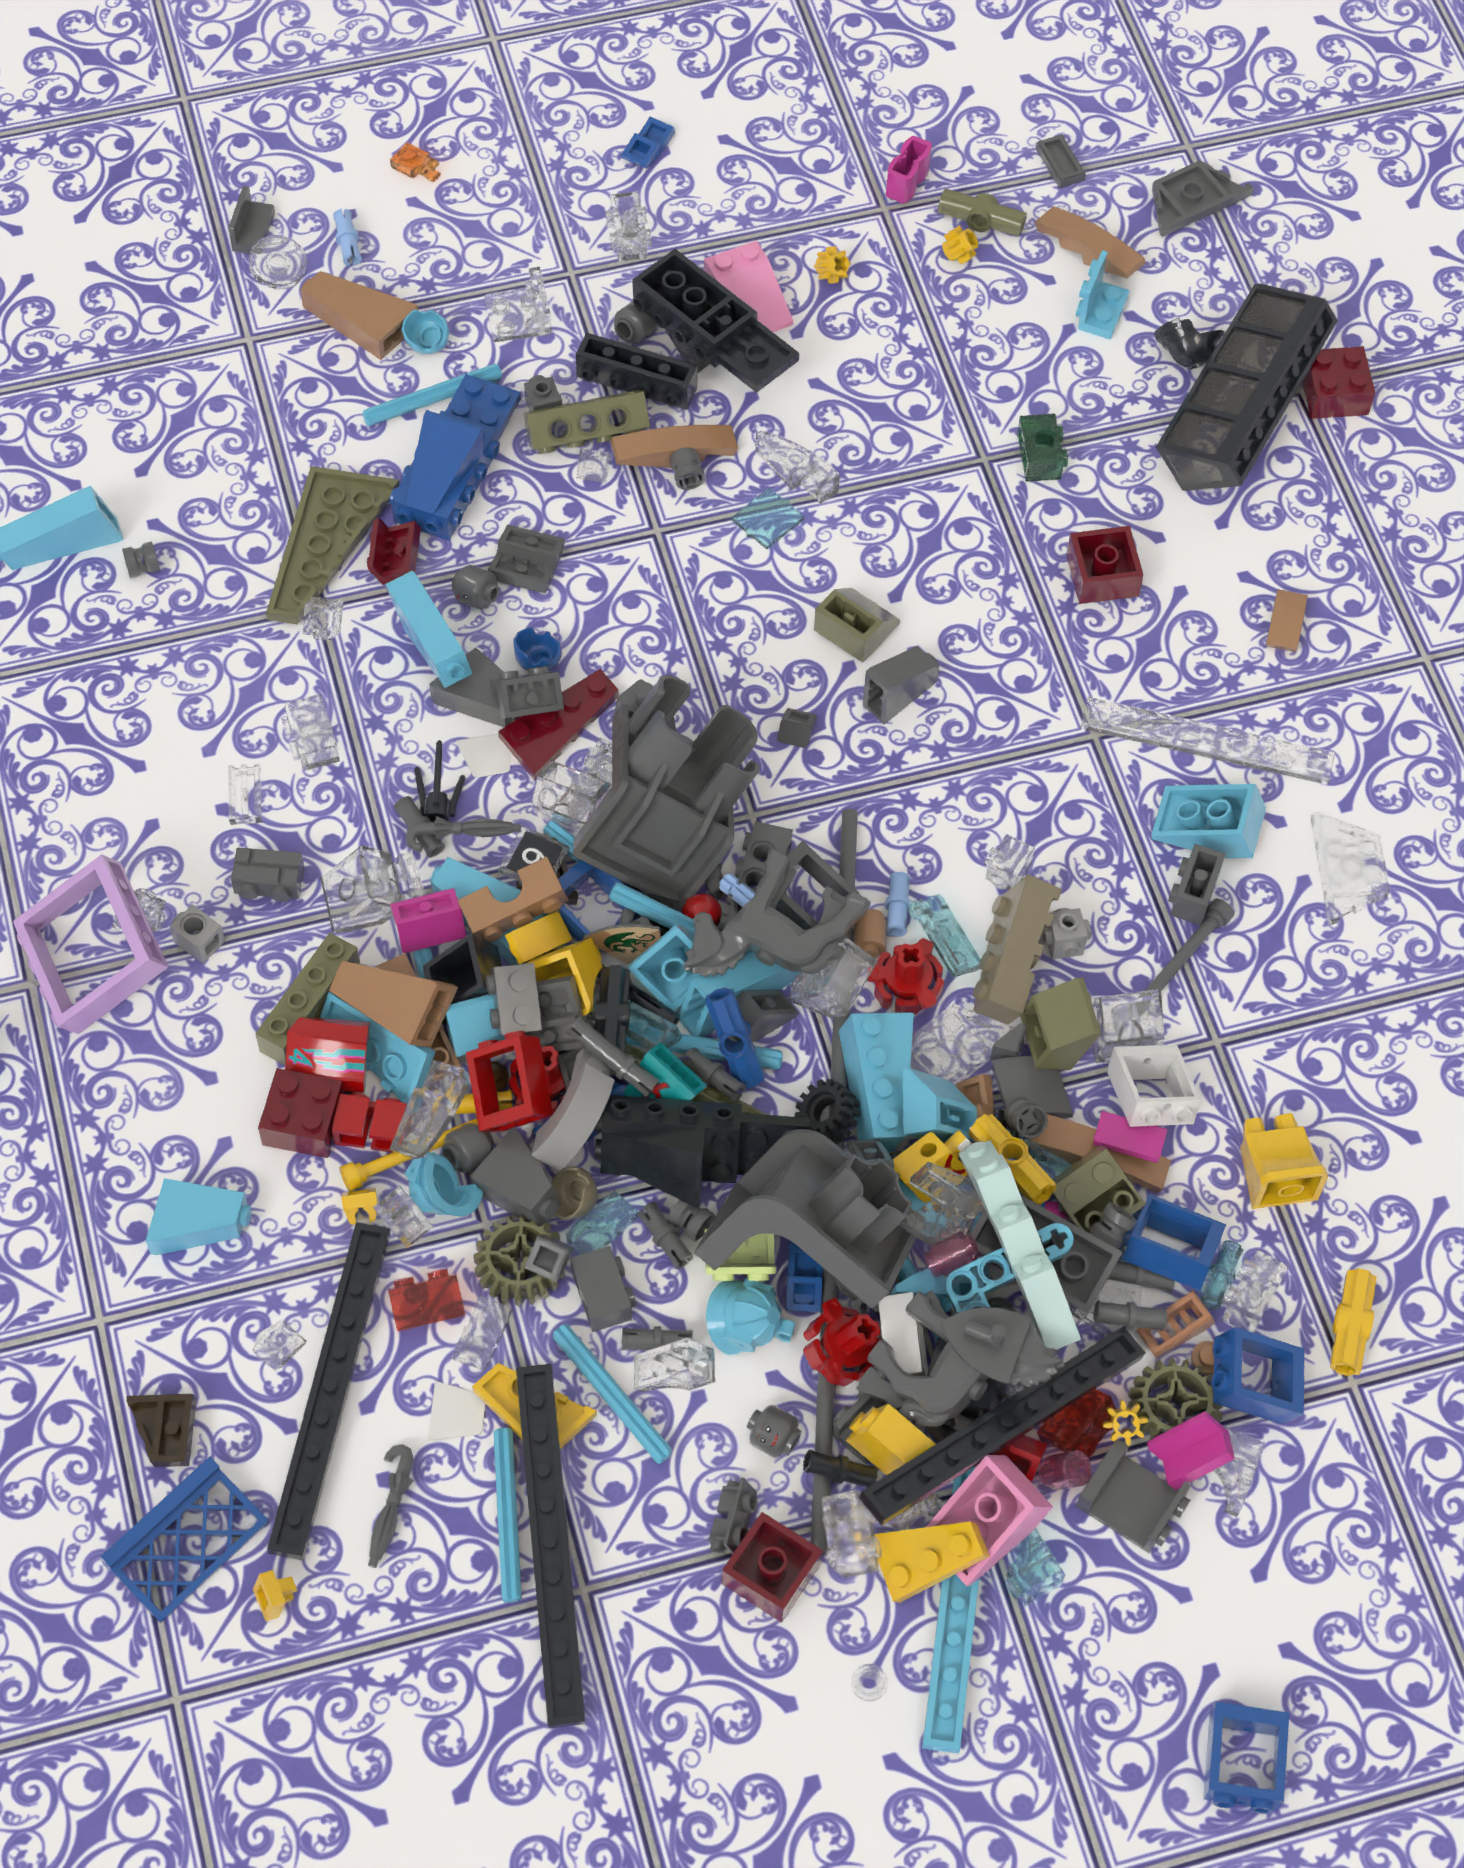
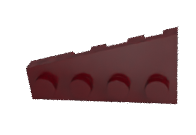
M601 669L562 692L563 710L525 715L498 731L499 739L534 780L542 774V770L550 762L553 763L561 755V751L571 741L574 742L582 734V730L590 722L593 723L619 697V689Z

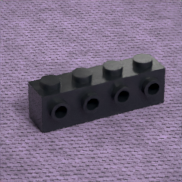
M587 332L576 352V377L588 382L599 383L625 392L641 390L644 391L645 399L656 400L666 403L671 407H679L686 410L697 390L698 365Z

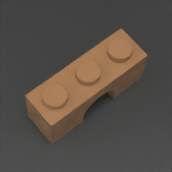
M547 856L517 871L522 881V890L518 897L510 902L497 901L488 886L457 900L473 934L489 942L496 941L502 937L504 932L514 927H523L531 923L533 918L540 914L555 912L562 907L563 903L569 901Z

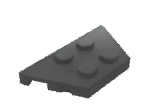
M1200 160L1155 180L1152 185V194L1159 233L1162 237L1250 197L1254 187L1249 183H1246L1243 187L1231 181L1230 174L1215 170L1211 165Z

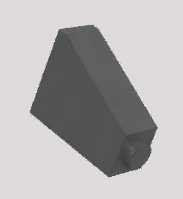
M915 646L866 670L862 706L885 725L937 682L939 671L937 660L930 653H925L918 646Z
M476 647L465 655L473 673L472 675L444 688L438 678L429 683L431 701L435 705L501 727H505L522 717L501 718L497 687H491L490 680L500 679L499 673L504 671Z
M512 1127L472 1173L470 1179L473 1184H476L483 1190L482 1198L518 1218L522 1214L526 1222L533 1220L535 1225L540 1227L556 1214L561 1203L553 1185L537 1160L531 1156L532 1152L520 1133Z

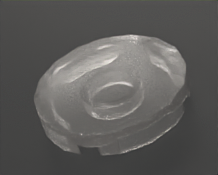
M269 235L259 239L252 246L249 255L250 272L255 280L261 284L263 282L269 285V288L280 290L296 286L302 280L307 270L306 252L292 238L282 235Z

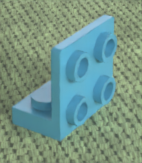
M1102 250L1099 259L1092 260L1088 276H1090L1089 281L1084 280L1082 283L1079 297L1083 298V300L1081 299L1078 304L1076 316L1080 317L1078 330L1111 340L1129 298L1130 290L1103 282L1108 252Z

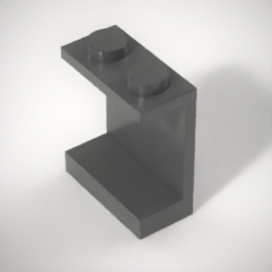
M1117 1439L1079 1495L1076 1507L1147 1553H1150L1155 1544L1162 1547L1173 1529L1168 1526L1173 1516L1181 1518L1191 1501L1186 1497L1191 1485L1184 1481L1179 1490H1174L1166 1481L1126 1457L1129 1446Z

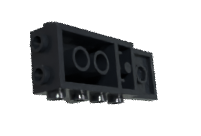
M673 249L632 279L634 306L640 312L650 316L660 328L665 329L683 360L698 365V373L709 364L714 368L721 365L757 393L799 361V352L760 323L757 319V311L677 249Z
M610 1095L603 1113L595 1126V1132L602 1133L601 1139H596L595 1159H601L600 1173L633 1176L693 1207H700L702 1181L736 1183L737 1175H744L782 1135L798 1129L809 1130L810 1118L741 1113L742 1104Z

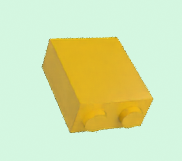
M889 1403L877 1409L872 1407L866 1414L861 1412L850 1424L849 1429L852 1430V1433L845 1440L885 1475L890 1474L936 1445Z

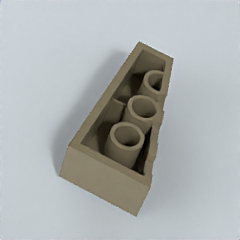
M1027 874L1002 896L999 895L995 899L992 906L993 922L988 928L985 937L988 945L979 964L982 972L980 980L975 985L973 997L976 998L973 1011L1005 1025H1009L1023 1014L1035 974L1030 972V969L1034 968L1042 955L1044 945L1039 944V940L1044 934L1045 929L1051 926L1054 915L1049 913L1052 901L1059 900L1061 888Z

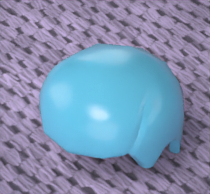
M417 309L411 311L403 320L402 333L406 343L415 352L420 354L437 353L448 343L450 330L445 318L435 313L432 309L429 311H418Z

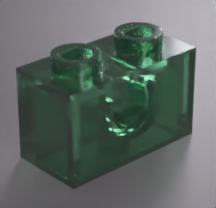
M1055 413L1020 416L1017 438L1025 482L1061 479L1063 467L1068 466L1067 450L1062 449L1061 443H1063L1062 425H1057Z

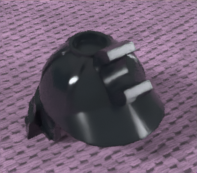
M1180 317L1160 326L1154 332L1156 341L1169 352L1177 364L1192 370L1203 366L1205 362L1207 363L1225 332L1223 330H1214L1200 333L1194 328L1190 319L1180 320Z

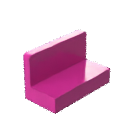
M454 888L390 904L403 953L460 940L466 936L462 909L457 901L458 898Z
M1102 1111L1093 1144L1096 1146L1102 1145L1109 1150L1158 1163L1168 1129L1158 1126L1130 1127L1126 1117Z
M1202 1412L1147 1442L1148 1450L1163 1461L1167 1484L1174 1490L1181 1488L1184 1481L1190 1483L1235 1459L1229 1431L1207 1412Z

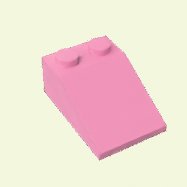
M757 240L704 259V271L757 311L758 321L769 330L775 332L793 325L794 321L774 271Z
M986 1455L926 1527L970 1521L977 1523L990 1557L956 1574L966 1586H971L1025 1539L1054 1506L1006 1455Z

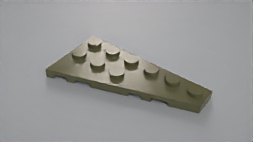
M310 466L266 611L267 620L298 625L371 527L374 519H377L389 503L392 490L400 485L399 480Z

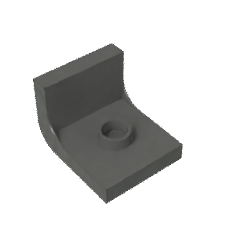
M798 1129L782 1135L734 1184L695 1249L694 1254L715 1271L748 1238L758 1234L779 1235L795 1243L873 1309L890 1292L925 1220L911 1209L913 1203L902 1193L898 1182L900 1175L882 1159L878 1158L875 1162H866L855 1154L850 1157L826 1136L812 1130Z

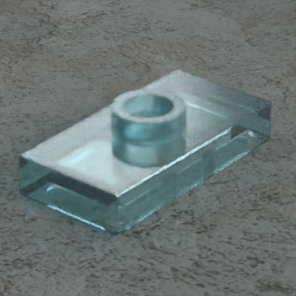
M614 1190L565 1234L566 1240L581 1254L604 1248L638 1218V1211Z

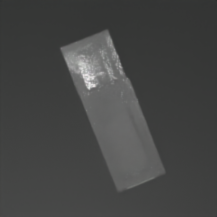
M762 430L756 433L755 452L791 490L802 485L819 504L839 492L840 474L818 455L798 443L779 435Z
M433 1060L423 1087L414 1088L390 1150L416 1159L424 1157L443 1134L459 1108L471 1083L469 1073L460 1067Z

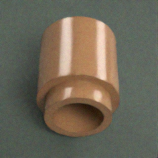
M868 909L866 914L854 924L853 950L863 959H877L882 952H886L887 921L881 911Z

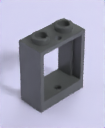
M804 841L786 855L790 859L789 867L795 870L802 867L824 888L827 886L845 898L850 891L860 894ZM765 876L760 879L754 892H756L757 888L760 886ZM786 893L776 907L777 911L787 916L803 930L815 927L820 922V920L816 922Z

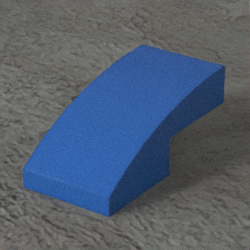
M649 116L640 133H634L621 154L622 159L647 169L660 156L674 136V126Z
M789 1243L786 1311L821 1313L823 1267L800 1247Z

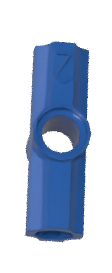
M724 987L715 990L705 997V1002L719 1038V1050L726 1057L732 1076L744 1083L746 1089L753 1088L764 1081L765 1075L751 1039V1026L744 1020L734 989ZM729 1036H738L742 1040L733 1041Z

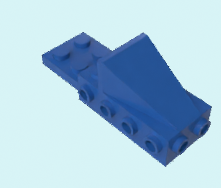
M465 374L446 411L441 410L439 414L429 410L425 411L414 460L411 465L405 467L402 474V482L398 488L395 487L390 495L389 504L392 505L395 523L404 524L415 521L421 527L420 531L450 541L455 529L460 526L468 505L472 503L477 488L484 481L491 462L498 455L500 449V442L498 441L521 400L520 391Z

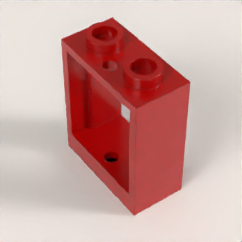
M524 1031L510 1032L504 1035L505 1040L499 1042L498 1040L483 1041L478 1043L477 1049L465 1052L479 1132L501 1133L510 1130L512 1127L517 1128L553 1115L539 1037L526 1036ZM515 1050L524 1104L500 1111L491 1058Z

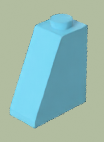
M164 1178L146 1238L150 1254L162 1255L240 1238L243 1226L249 1225L252 1207L248 1206L244 1192Z

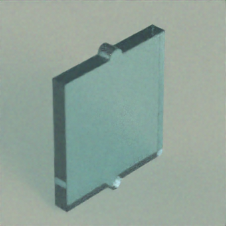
M767 488L732 516V521L746 532L748 538L752 537L767 550L804 520V516L789 504L790 501L788 499L784 500L772 489Z

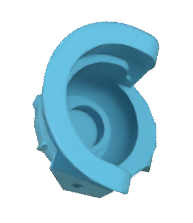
M434 1152L427 1153L424 1158L413 1159L404 1174L409 1182V1197H411L421 1212L459 1217L467 1216L477 1209L483 1196V1190L476 1184L459 1186L458 1176L453 1165L445 1157Z
M745 1278L744 1282L734 1279L733 1281H722L712 1291L706 1309V1323L709 1335L715 1346L727 1355H737L741 1351L755 1352L757 1346H764L769 1343L773 1336L783 1342L790 1343L795 1322L782 1319V1309L776 1301V1292L773 1286L758 1281H750L748 1278Z

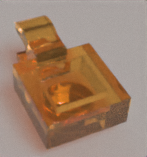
M408 142L390 159L391 168L412 179L420 174L427 180L435 182L441 176V173L435 170L440 165L439 162L431 158L429 153Z

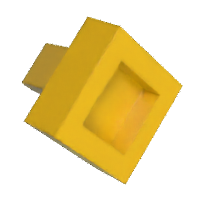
M376 1188L341 1193L343 1210L351 1225L356 1224L355 1214L358 1208L361 1207L368 1212L370 1222L376 1220L378 1205Z
M273 1570L258 1575L252 1590L265 1621L279 1618L285 1603L294 1599L292 1593L297 1592V1587L292 1577L276 1579Z

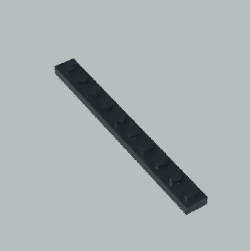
M359 1222L355 1224L267 1548L268 1554L304 1561L391 1234L390 1228Z
M1124 1326L1064 1363V1368L1057 1370V1374L1051 1375L1047 1382L1039 1381V1385H1031L1029 1388H1024L861 1492L858 1498L881 1526L978 1465L986 1455H993L1142 1360L1146 1352Z
M552 1364L516 1368L547 1722L549 1729L586 1724L553 1368Z

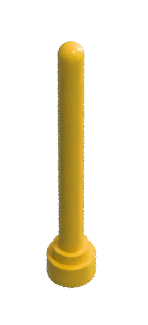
M477 1118L363 1165L360 1162L356 1164L350 1162L340 1166L339 1171L347 1190L351 1192L361 1188L362 1183L367 1181V1177L443 1147L444 1138L448 1133L467 1123L478 1125Z

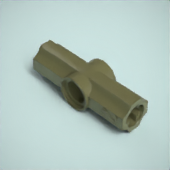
M944 189L938 206V213L965 220L967 225L977 232H986L991 228L1019 237L1022 234L1027 218L1026 212L1000 205L994 196L987 193H980L973 197L950 189Z

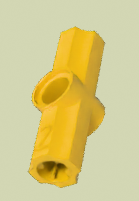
M984 1114L976 1119L972 1127L969 1128V1136L975 1142H987L989 1140L992 1142L998 1154H1002L1009 1165L1018 1190L1027 1199L1038 1205L1047 1201L1052 1193L1056 1191V1183L1028 1154L1026 1143L1019 1138L1013 1137L993 1114ZM1008 1158H1015V1159H1018V1160L1011 1161V1160H1007V1159H1008Z
M1357 1268L1355 1270H1347L1345 1274L1341 1303L1338 1304L1332 1332L1335 1334V1340L1330 1360V1368L1340 1375H1359L1362 1370L1366 1341L1369 1340L1374 1321V1311L1371 1309L1377 1278L1368 1270Z

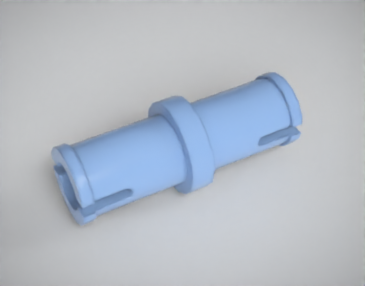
M338 209L333 214L337 229L336 241L341 246L343 263L350 266L349 258L351 257L352 264L355 266L362 260L357 243L359 240L358 231L354 229L351 211L344 209L345 217H343L342 209Z
M894 872L890 875L889 897L885 901V908L888 910L886 929L888 935L902 937L907 933V912L911 909V900L908 898L911 878L905 872Z

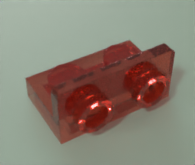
M446 1268L428 1272V1279L414 1282L413 1276L394 1280V1287L387 1290L396 1330L402 1331L465 1316L457 1274H449Z
M1095 1389L1046 1420L1037 1431V1435L1040 1441L1067 1453L1072 1464L1080 1468L1086 1459L1094 1454L1097 1445L1106 1433L1113 1429V1427H1103V1422L1111 1421V1415L1106 1408L1111 1407L1116 1410V1407L1110 1395Z

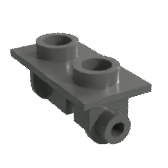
M741 1477L740 1483L729 1480L727 1486L722 1487L717 1512L728 1516L727 1519H714L708 1540L711 1544L710 1550L714 1552L724 1553L725 1548H727L733 1554L749 1531L748 1525L751 1514L756 1510L758 1499L757 1491L745 1478Z

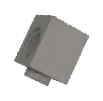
M193 904L185 912L177 914L170 926L174 943L202 964L225 942L222 926ZM194 930H201L198 934H189Z

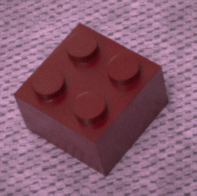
M1364 346L1321 349L1302 382L1311 419L1369 415L1375 396V389Z
M1130 526L1070 533L1066 557L1079 604L1139 597L1144 574Z
M276 1068L258 1126L262 1145L328 1158L333 1143L332 1126L340 1094H344L342 1081Z
M761 1512L722 1569L721 1584L782 1623L820 1567L823 1550L764 1512Z

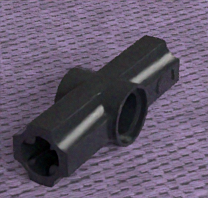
M609 965L606 968H602L600 975V997L596 1001L595 1029L625 1053L626 1032H629L630 1002H628L630 970L622 965Z

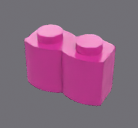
M914 135L904 142L901 154L896 156L888 166L886 197L902 204L912 199L917 185L928 176L932 149L931 142Z

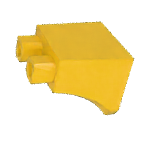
M592 937L540 955L526 962L534 963L536 981L574 975L583 1016L593 1010L594 984L603 966L599 948L594 945Z
M1292 1113L1276 1116L1273 1121L1275 1130L1265 1131L1261 1118L1246 1119L1243 1125L1244 1139L1240 1150L1252 1209L1318 1201L1328 1179L1326 1168L1315 1154L1304 1126H1298Z

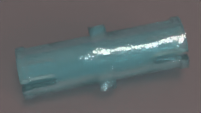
M1225 1240L1222 1243L1216 1263L1212 1264L1207 1273L1209 1279L1200 1300L1204 1306L1210 1309H1219L1221 1307L1228 1286L1232 1285L1235 1280L1236 1274L1234 1271L1244 1251L1237 1242Z

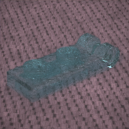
M941 895L929 896L926 901L917 899L909 903L908 910L910 916L914 920L919 921L929 940L934 943V948L952 978L980 969L981 959Z

